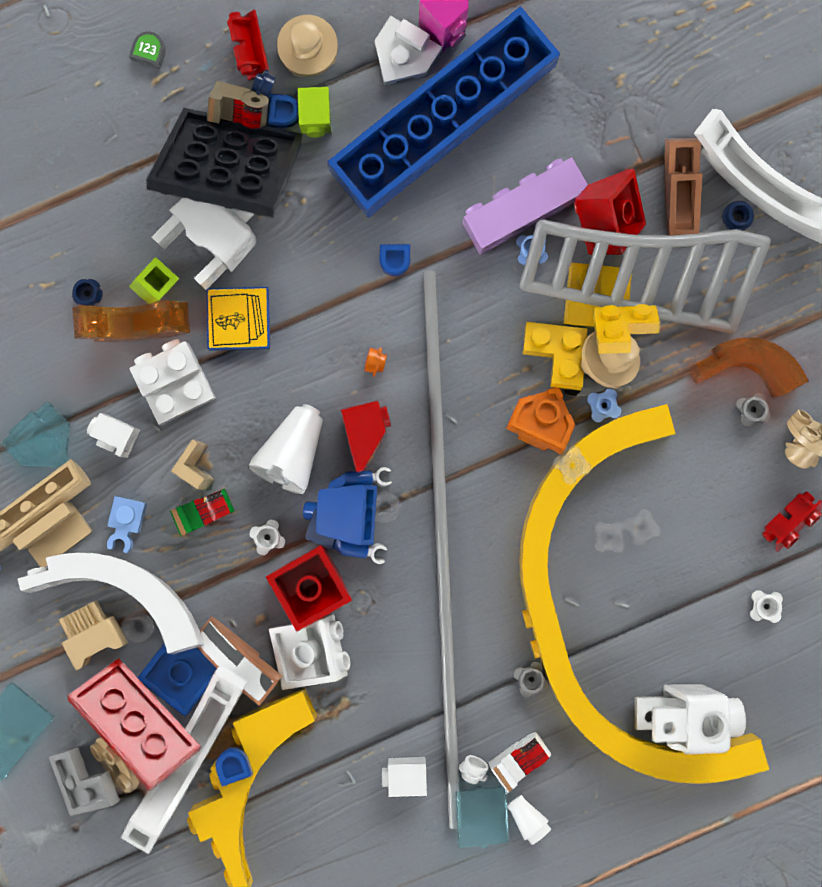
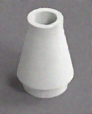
M522 795L507 805L523 839H528L531 845L538 842L551 831L547 824L549 820L528 803Z

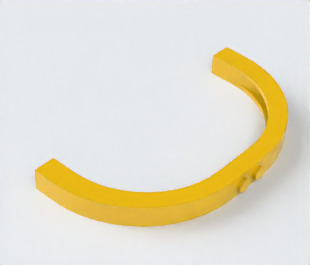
M668 404L612 420L594 429L564 452L550 468L530 503L520 541V580L526 610H522V616L526 628H532L535 640L530 641L533 656L535 659L540 658L546 678L556 699L576 727L602 752L637 772L658 779L694 784L723 782L769 770L761 739L753 733L731 738L730 748L724 753L685 754L680 750L671 749L667 745L637 738L609 722L592 706L574 676L552 600L548 579V549L551 533L557 515L572 489L584 475L609 456L640 443L676 434Z

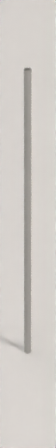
M424 271L449 828L460 829L461 807L436 272Z

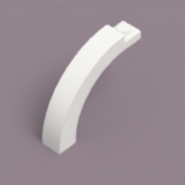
M712 109L694 132L704 147L701 153L733 188L765 213L792 230L822 244V198L797 186L765 163L743 141L722 110Z
M96 553L60 554L46 557L48 570L46 567L31 569L27 571L28 576L18 578L20 591L28 593L76 581H98L112 584L132 595L151 614L163 636L168 654H177L204 646L199 628L180 597L161 579L130 562Z
M219 665L185 728L200 744V751L154 789L147 792L129 820L121 837L122 839L142 851L150 853L237 704L247 683L245 679Z

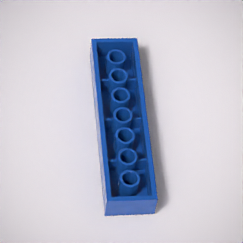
M520 6L328 160L330 173L367 218H369L554 69L560 52Z

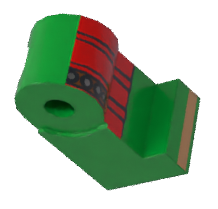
M222 489L170 510V513L180 536H184L233 513L235 509L226 489Z

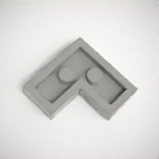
M78 747L58 752L49 757L70 816L110 807L120 801L110 772L107 771L88 776L84 759Z

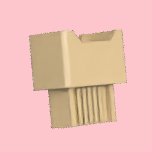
M98 600L59 619L68 637V640L62 642V645L75 671L88 665L93 654L107 647L116 650L128 643L115 616L106 618Z

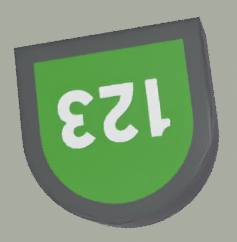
M150 31L142 32L135 38L129 57L133 61L160 69L165 55V45L156 33Z

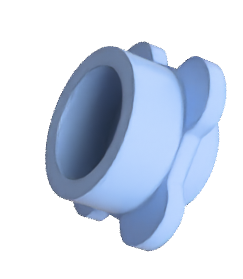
M520 235L516 240L520 250L518 261L522 265L526 263L533 235L527 237ZM545 243L539 260L540 264L545 263L548 259V254L545 252Z
M609 388L600 394L593 392L587 397V402L590 404L592 411L591 418L595 422H602L604 418L608 417L618 418L621 415V408L617 406L616 402L617 392L614 389ZM602 403H606L607 407L602 408Z

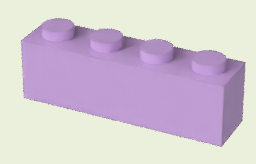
M572 157L564 162L562 158L553 161L546 167V172L538 176L532 173L520 180V186L511 191L509 188L502 189L492 196L493 201L484 206L481 202L477 203L465 211L467 215L463 217L462 224L480 255L534 226L538 221L545 220L575 203L574 199L588 184Z

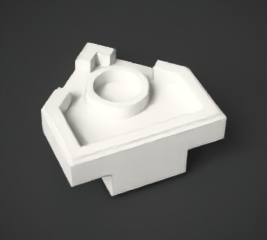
M391 15L375 39V48L384 85L394 84L396 81L413 77L416 79L426 76L442 51V46L429 39L430 34L405 19L399 21Z

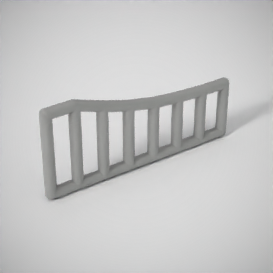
M540 220L536 224L519 286L521 290L599 307L607 305L617 307L636 306L639 304L651 306L653 305L672 248L691 246L670 308L657 306L659 319L733 334L738 329L771 240L768 236L737 229L670 236L633 235ZM547 234L565 237L551 284L534 280ZM578 240L596 243L581 290L564 287ZM725 243L699 315L682 311L705 245ZM738 243L754 246V252L728 320L711 317ZM608 245L624 246L627 248L611 296L593 293ZM659 248L641 301L636 302L623 299L639 249Z

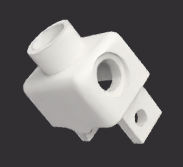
M182 198L169 210L173 216L152 236L165 250L186 229V236L199 247L206 248L215 256L194 278L205 290L226 269L232 272L255 246L257 241L251 228L246 224L254 215L253 213L227 209L222 206L196 202L186 198Z
M664 685L663 697H634L635 729L652 730L653 741L667 742L668 747L680 750L685 754L727 752L730 748V737H740L745 731L746 715L742 701L739 698H728L725 694L705 685ZM648 711H652V721L647 722L645 715Z

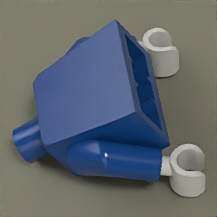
M383 467L375 473H372L371 470L359 473L356 471L345 472L332 480L328 489L319 490L317 502H306L304 504V519L311 520L314 509H317L316 533L336 539L334 549L339 554L365 559L368 556L377 564L384 563V559L374 557V552L377 549L387 550V548L380 543L374 544L377 486L372 485V483L375 482L380 487L391 484V481L385 483L379 479L380 472H390L391 470Z

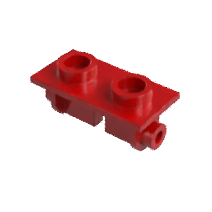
M256 10L250 11L243 17L240 12H232L228 15L227 25L229 26L231 40L240 43V45L233 47L237 63L236 67L238 71H241L242 76H247V80L251 81L258 73L262 74L269 69Z
M809 492L799 493L784 508L791 518L788 520L779 512L764 526L765 531L762 533V536L770 543L773 540L777 541V552L784 546L789 549L800 538L799 531L806 525L809 528L812 527L821 518V499L816 504H813L812 502L815 498Z

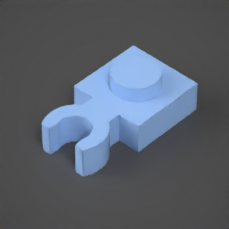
M119 496L114 497L107 526L116 528L115 534L111 535L107 541V549H114L116 541L122 539L125 543L123 553H130L133 548V540L130 534L131 532L140 533L147 503Z

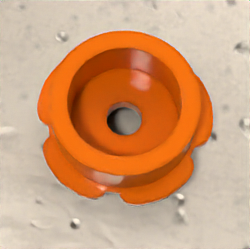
M370 347L367 354L364 371L372 373L373 377L376 376L377 371L383 373L387 355L382 354L381 347L379 349Z

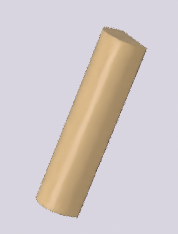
M70 459L0 511V552L11 545L15 537L61 503L70 501L91 485L88 476L76 462Z

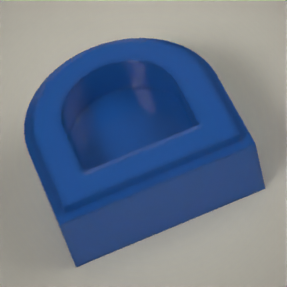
M270 94L269 127L289 128L294 126L299 121L298 102L289 95Z
M380 244V266L387 275L398 277L407 272L410 266V244Z
M239 748L224 750L216 761V771L222 787L253 775V770L246 753Z

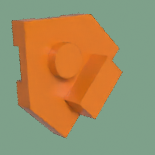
M553 387L536 395H529L519 399L505 429L518 434L517 439L543 451H546L548 448L562 455L575 428V422L567 410L561 389Z

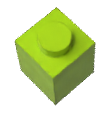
M329 87L298 88V114L301 134L317 138L325 136V133H332Z
M155 257L129 287L153 307L179 278Z

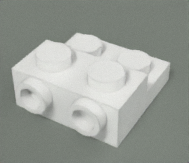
M179 339L172 340L162 346L163 352L152 356L151 353L143 354L134 360L136 365L129 368L142 396L146 398L158 425H163L216 399L190 344L186 341L180 343Z
M334 614L324 616L296 632L292 623L274 626L269 629L277 669L282 675L280 679L282 690L335 682L348 675L347 670L350 668V658L347 652H342L340 640L343 638V627L339 621H335Z

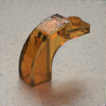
M162 300L132 307L86 305L72 307L75 339H92L94 342H129L169 338L190 333L188 302Z
M751 337L732 339L711 348L716 360L711 355L696 363L698 369L690 373L695 384L729 367H745L760 376L772 398L783 396L809 382L800 364L788 351L770 341Z

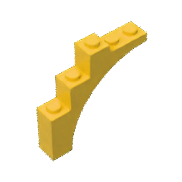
M305 687L243 714L234 720V728H231L233 738L238 746H243L241 750L246 753L253 775L222 787L216 771L215 761L210 767L212 772L209 773V777L214 789L220 790L221 793L194 804L188 812L187 823L192 834H197L200 842L211 837L213 838L211 841L212 850L216 858H221L226 868L224 870V877L229 887H251L253 883L245 855L243 826L248 795L259 769L279 745L293 733L316 720L317 714Z

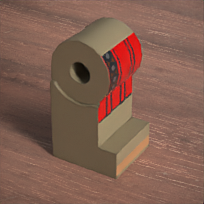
M216 81L208 97L207 121L219 123L221 119L241 123L248 128H261L266 124L269 100L265 95H257V92L251 89Z

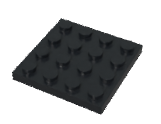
M183 108L146 179L147 190L273 218L302 145L303 134L269 126L256 129L248 128L241 123L221 119L219 123L207 121V112Z

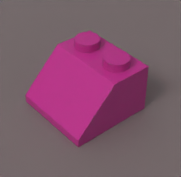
M469 0L419 1V26L423 31L430 34L429 37L433 42L442 46V52L449 46L452 48L456 47L464 39Z

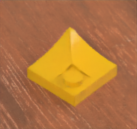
M574 262L570 264L567 287L578 290L582 289L589 264ZM602 266L593 293L611 296L620 267ZM631 276L623 297L626 300H630ZM566 300L563 324L594 327L593 311L594 307L599 306Z

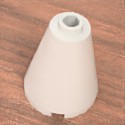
M303 404L302 407L296 406L251 459L249 469L272 484L274 481L282 484V489L297 494H304L308 487L323 419L319 416V410L307 404Z

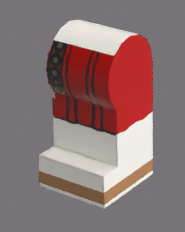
M534 732L519 742H515L488 763L507 793H509L518 785L517 782L544 764L551 756V752L539 735Z

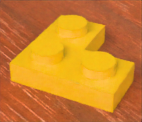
M639 304L622 307L607 305L604 307H594L593 320L598 354L631 353L630 334H656L660 332V320L656 305Z
M526 322L522 354L553 358L550 387L581 391L584 372L580 363L582 360V347L587 338L588 329Z

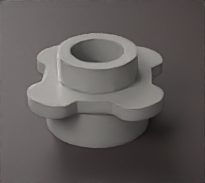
M756 393L751 398L740 397L736 401V407L740 409L742 416L740 422L743 426L750 427L754 422L761 421L764 423L770 419L771 414L768 411V404L764 394ZM751 407L756 409L754 413L751 412Z
M534 661L530 666L526 668L518 667L514 671V678L520 684L519 692L524 697H530L531 694L539 691H546L549 687V682L542 673L543 665L540 662ZM529 677H534V681L529 682Z

